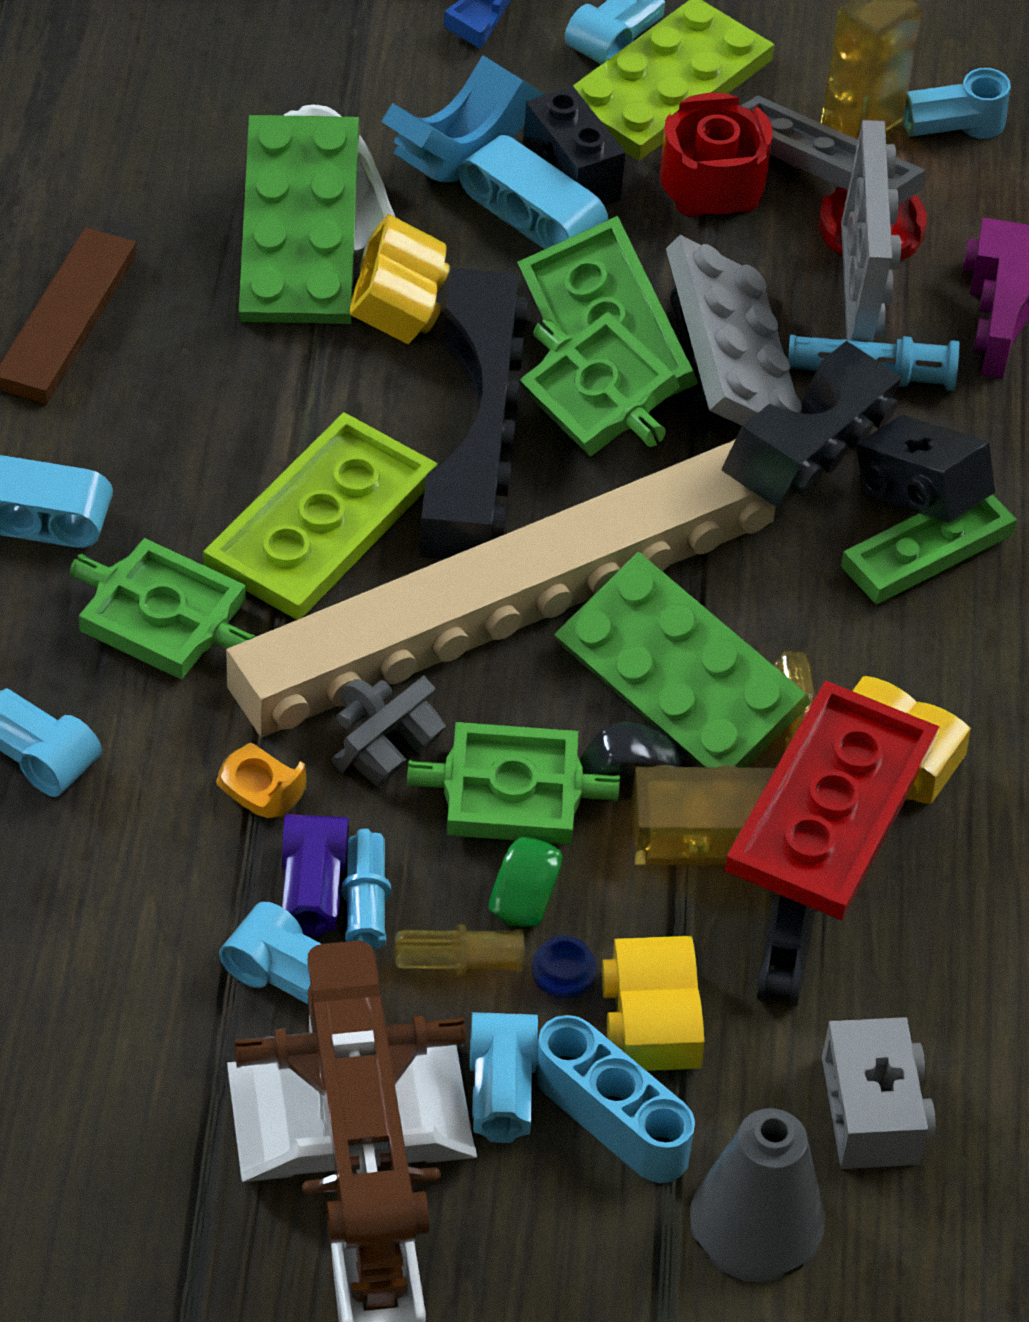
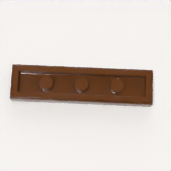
M87 227L84 228L1 362L0 391L48 404L137 256L136 241Z

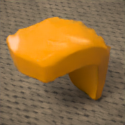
M249 743L230 754L224 760L216 779V785L227 795L256 815L266 818H283L300 800L306 790L307 783L304 763L300 761L296 769L289 768L253 743Z

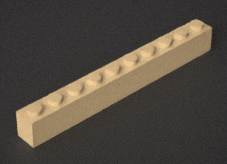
M734 440L226 649L227 688L261 738L281 729H291L300 725L305 719L336 706H345L341 696L342 688L354 679L363 680L372 687L381 680L388 684L401 683L416 672L442 661H453L466 651L492 640L505 639L518 629L544 618L557 617L568 608L589 600L638 551L661 571H664L672 564L696 554H706L718 545L738 536L760 531L767 524L773 522L775 506L721 471L735 442Z

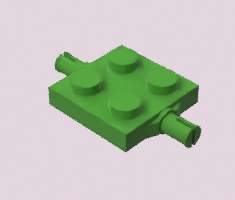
M606 312L587 328L571 335H566L551 319L542 320L545 329L539 323L536 325L533 332L534 337L550 351L538 366L519 379L525 393L590 457L628 429H632L649 447L657 445L654 437L659 442L663 440L666 433L665 428L648 413L680 388L675 374L612 314Z
M146 538L140 542L129 557L116 563L114 566L107 567L83 554H79L78 560L75 559L71 565V577L97 588L95 597L79 615L80 631L181 680L202 654L213 646L218 645L228 649L257 637L228 624L246 601L245 584Z
M456 722L454 746L446 758V764L409 760L407 787L444 788V796L449 806L447 836L517 840L520 837H528L547 843L572 845L574 814L580 805L581 798L618 802L620 775L583 774V767L577 756L579 731Z

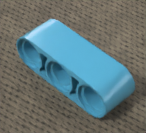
M500 135L463 160L458 166L457 171L460 183L473 200L543 249H547L609 220L607 211L598 197L507 135Z
M0 455V535L78 548L92 546L98 541L113 495L112 485L106 477L88 469Z
M565 1015L555 1017L546 1022L540 1030L535 1073L537 1086L541 1091L641 1177L657 1183L672 1182L681 1177L688 1168L695 1128V1119L689 1107L587 1021L580 1017ZM567 1056L574 1058V1060H563L558 1057ZM614 1096L619 1097L623 1100L612 1101L606 1099L605 1097ZM663 1137L668 1138L673 1142L664 1143L656 1141L653 1138Z

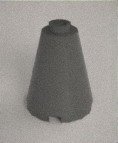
M766 1108L751 1113L743 1120L696 1189L690 1209V1232L695 1243L698 1240L702 1248L709 1254V1262L719 1271L742 1281L773 1282L783 1279L785 1272L793 1270L801 1264L804 1267L813 1260L823 1238L825 1216L808 1137L802 1123L792 1114L780 1109Z

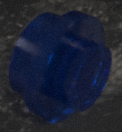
M568 935L556 936L546 941L535 953L532 961V976L537 986L545 993L559 998H571L583 994L592 986L596 976V961L587 945L580 939Z

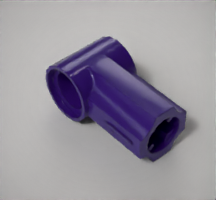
M285 814L282 845V870H285L282 908L297 920L303 934L309 938H320L322 934L336 930L340 902V873L346 874L349 834V818Z

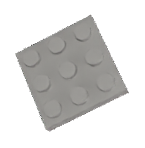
M862 120L841 222L846 339L852 341L873 342L874 336H883L885 329V303H891L893 292L892 269L898 270L900 265V235H891L890 224H895L897 221L898 190L888 189V178H893L895 173L896 148L895 144H886L885 121Z

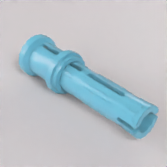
M790 334L789 370L817 371L821 361L824 359L818 356L820 352L832 353L845 341H848L876 360L879 357L895 358L894 364H882L902 376L898 387H907L910 382L944 385L946 391H955L959 360V341L951 340L948 346L914 343L912 337L903 336V339H897L896 344L848 339L798 337ZM916 361L941 362L942 366H917Z

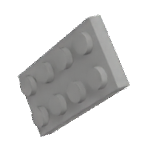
M682 235L678 236L666 248L709 411L741 426L768 404L801 413L802 405L794 390L789 373L790 364L783 352L777 331L778 323L772 314L766 293L767 285L763 276L750 265L742 266L722 256L710 245H700Z

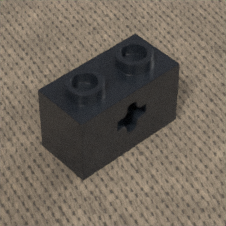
M574 86L526 101L523 146L588 189L600 199L604 206L620 201L626 152Z
M902 414L856 443L860 479L864 495L950 523L995 493L989 441Z

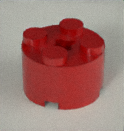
M703 93L686 98L680 102L678 111L672 116L669 113L664 126L659 174L663 189L675 201V207L681 214L689 217H698L704 213L718 215L738 211L750 212L758 207L760 197L766 186L773 137L771 122L761 109L754 105V111L752 112L738 105L739 97L730 94Z

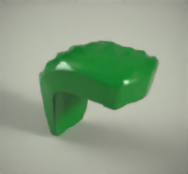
M520 837L515 840L503 859L488 905L490 911L509 926L522 928L539 926L548 909L564 858L561 851L553 845L535 838Z

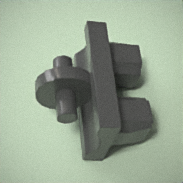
M422 676L390 703L385 705L384 701L392 695V689L388 683L381 680L372 687L363 680L354 679L342 688L341 696L346 708L337 715V720L345 729L351 728L356 723H359L361 726L343 741L345 748L331 759V763L342 775L355 766L375 786L379 787L406 761V758L388 740L391 735L397 731L418 754L435 742L447 727L435 709L427 702L436 688L425 676Z

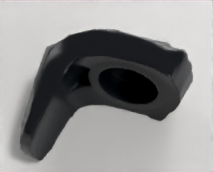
M618 722L603 728L579 758L583 767V774L608 776L636 774L658 782L661 785H665L675 779L680 774L681 755L677 751L676 745L672 743L671 738L667 737L664 733L634 722Z

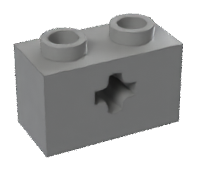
M907 1017L829 1021L822 1053V1062L840 1168L919 1165L925 1140L935 1136L936 1120L932 1099H922L919 1082H923L925 1076L924 1052L921 1043H912Z

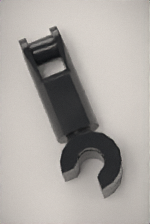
M770 891L773 903L758 980L757 1000L765 1001L767 995L790 998V1005L798 1006L814 915L817 910ZM772 965L794 968V973L774 971L771 968Z

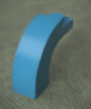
M482 55L461 91L440 112L430 117L420 118L392 103L381 122L398 132L394 143L398 146L393 154L434 180L454 182L459 180L457 169L463 160L500 135H507L514 139L525 123L526 101L541 97L544 93Z

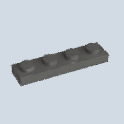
M759 95L741 105L752 112L755 105L769 118L773 129L771 156L786 162L793 168L802 169L828 181L832 186L848 190L858 144L857 139ZM896 157L895 173L893 178H888V189L898 190L899 205L924 189L926 170Z

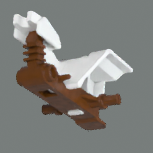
M363 941L316 945L309 951L307 958L310 986L308 988L309 1033L286 1035L285 1028L274 1029V1036L234 1039L236 1062H228L227 1068L242 1182L293 1177L295 1174L335 1170L334 1175L326 1178L305 1181L302 1185V1190L306 1194L337 1191L338 1200L326 1201V1214L332 1249L339 1322H425L426 1312L414 1242H416V1235L429 1233V1211L425 1191L412 1192L411 1184L436 1181L440 1178L441 1173L439 1169L434 1167L422 1169L408 1167V1163L420 1161L431 1163L477 1158L456 1046H464L467 1043L465 1020L462 1016L453 1019L424 1021L423 1015L412 1016V1023L385 1025L373 948ZM377 1166H390V1170L377 1172ZM352 1170H356L357 1174H352Z

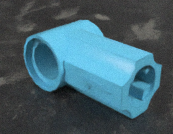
M607 0L598 8L591 4H585L571 17L565 31V43L602 65L664 16L665 1Z
M978 68L965 76L963 84L903 92L901 106L908 137L961 129L967 135L978 139H989L998 136L1003 132L1006 125L1011 89L1010 80L999 70Z
M8 688L0 690V751L20 764L25 777L40 792L51 797L59 796L101 757L102 747L100 741L89 726L72 715H64L59 720H56Z
M262 901L256 904L220 948L219 956L226 970L243 984L261 988L270 983L308 1004L310 979L307 958L309 951L316 945H320V943L304 935L299 923L288 911L274 903Z
M472 1012L470 1071H475L472 1117H474L473 1132L485 1136L489 1142L512 1143L516 1138L530 1134L532 1073H536L538 1015Z

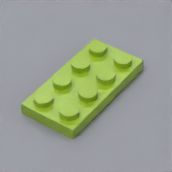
M689 0L573 86L626 154L640 161L663 144L665 120L669 113L672 116L679 110L680 102L697 94L730 93L773 60L775 44L703 0Z
M343 412L203 551V564L212 570L245 584L247 592L296 620L301 619L425 492L426 476L438 466V463Z

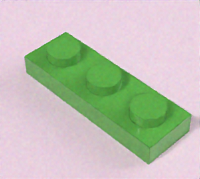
M993 494L950 523L919 513L843 551L841 568L877 605L1013 536L1017 519Z

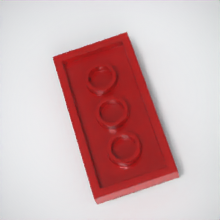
M825 680L726 857L724 871L842 921L937 741L940 726Z

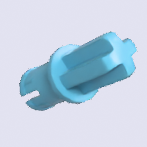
M359 829L357 835L351 836L348 839L347 878L341 883V896L347 901V931L345 932L346 942H366L373 950L383 947L386 943L385 901L391 896V884L385 878V839L380 833H371L369 829Z

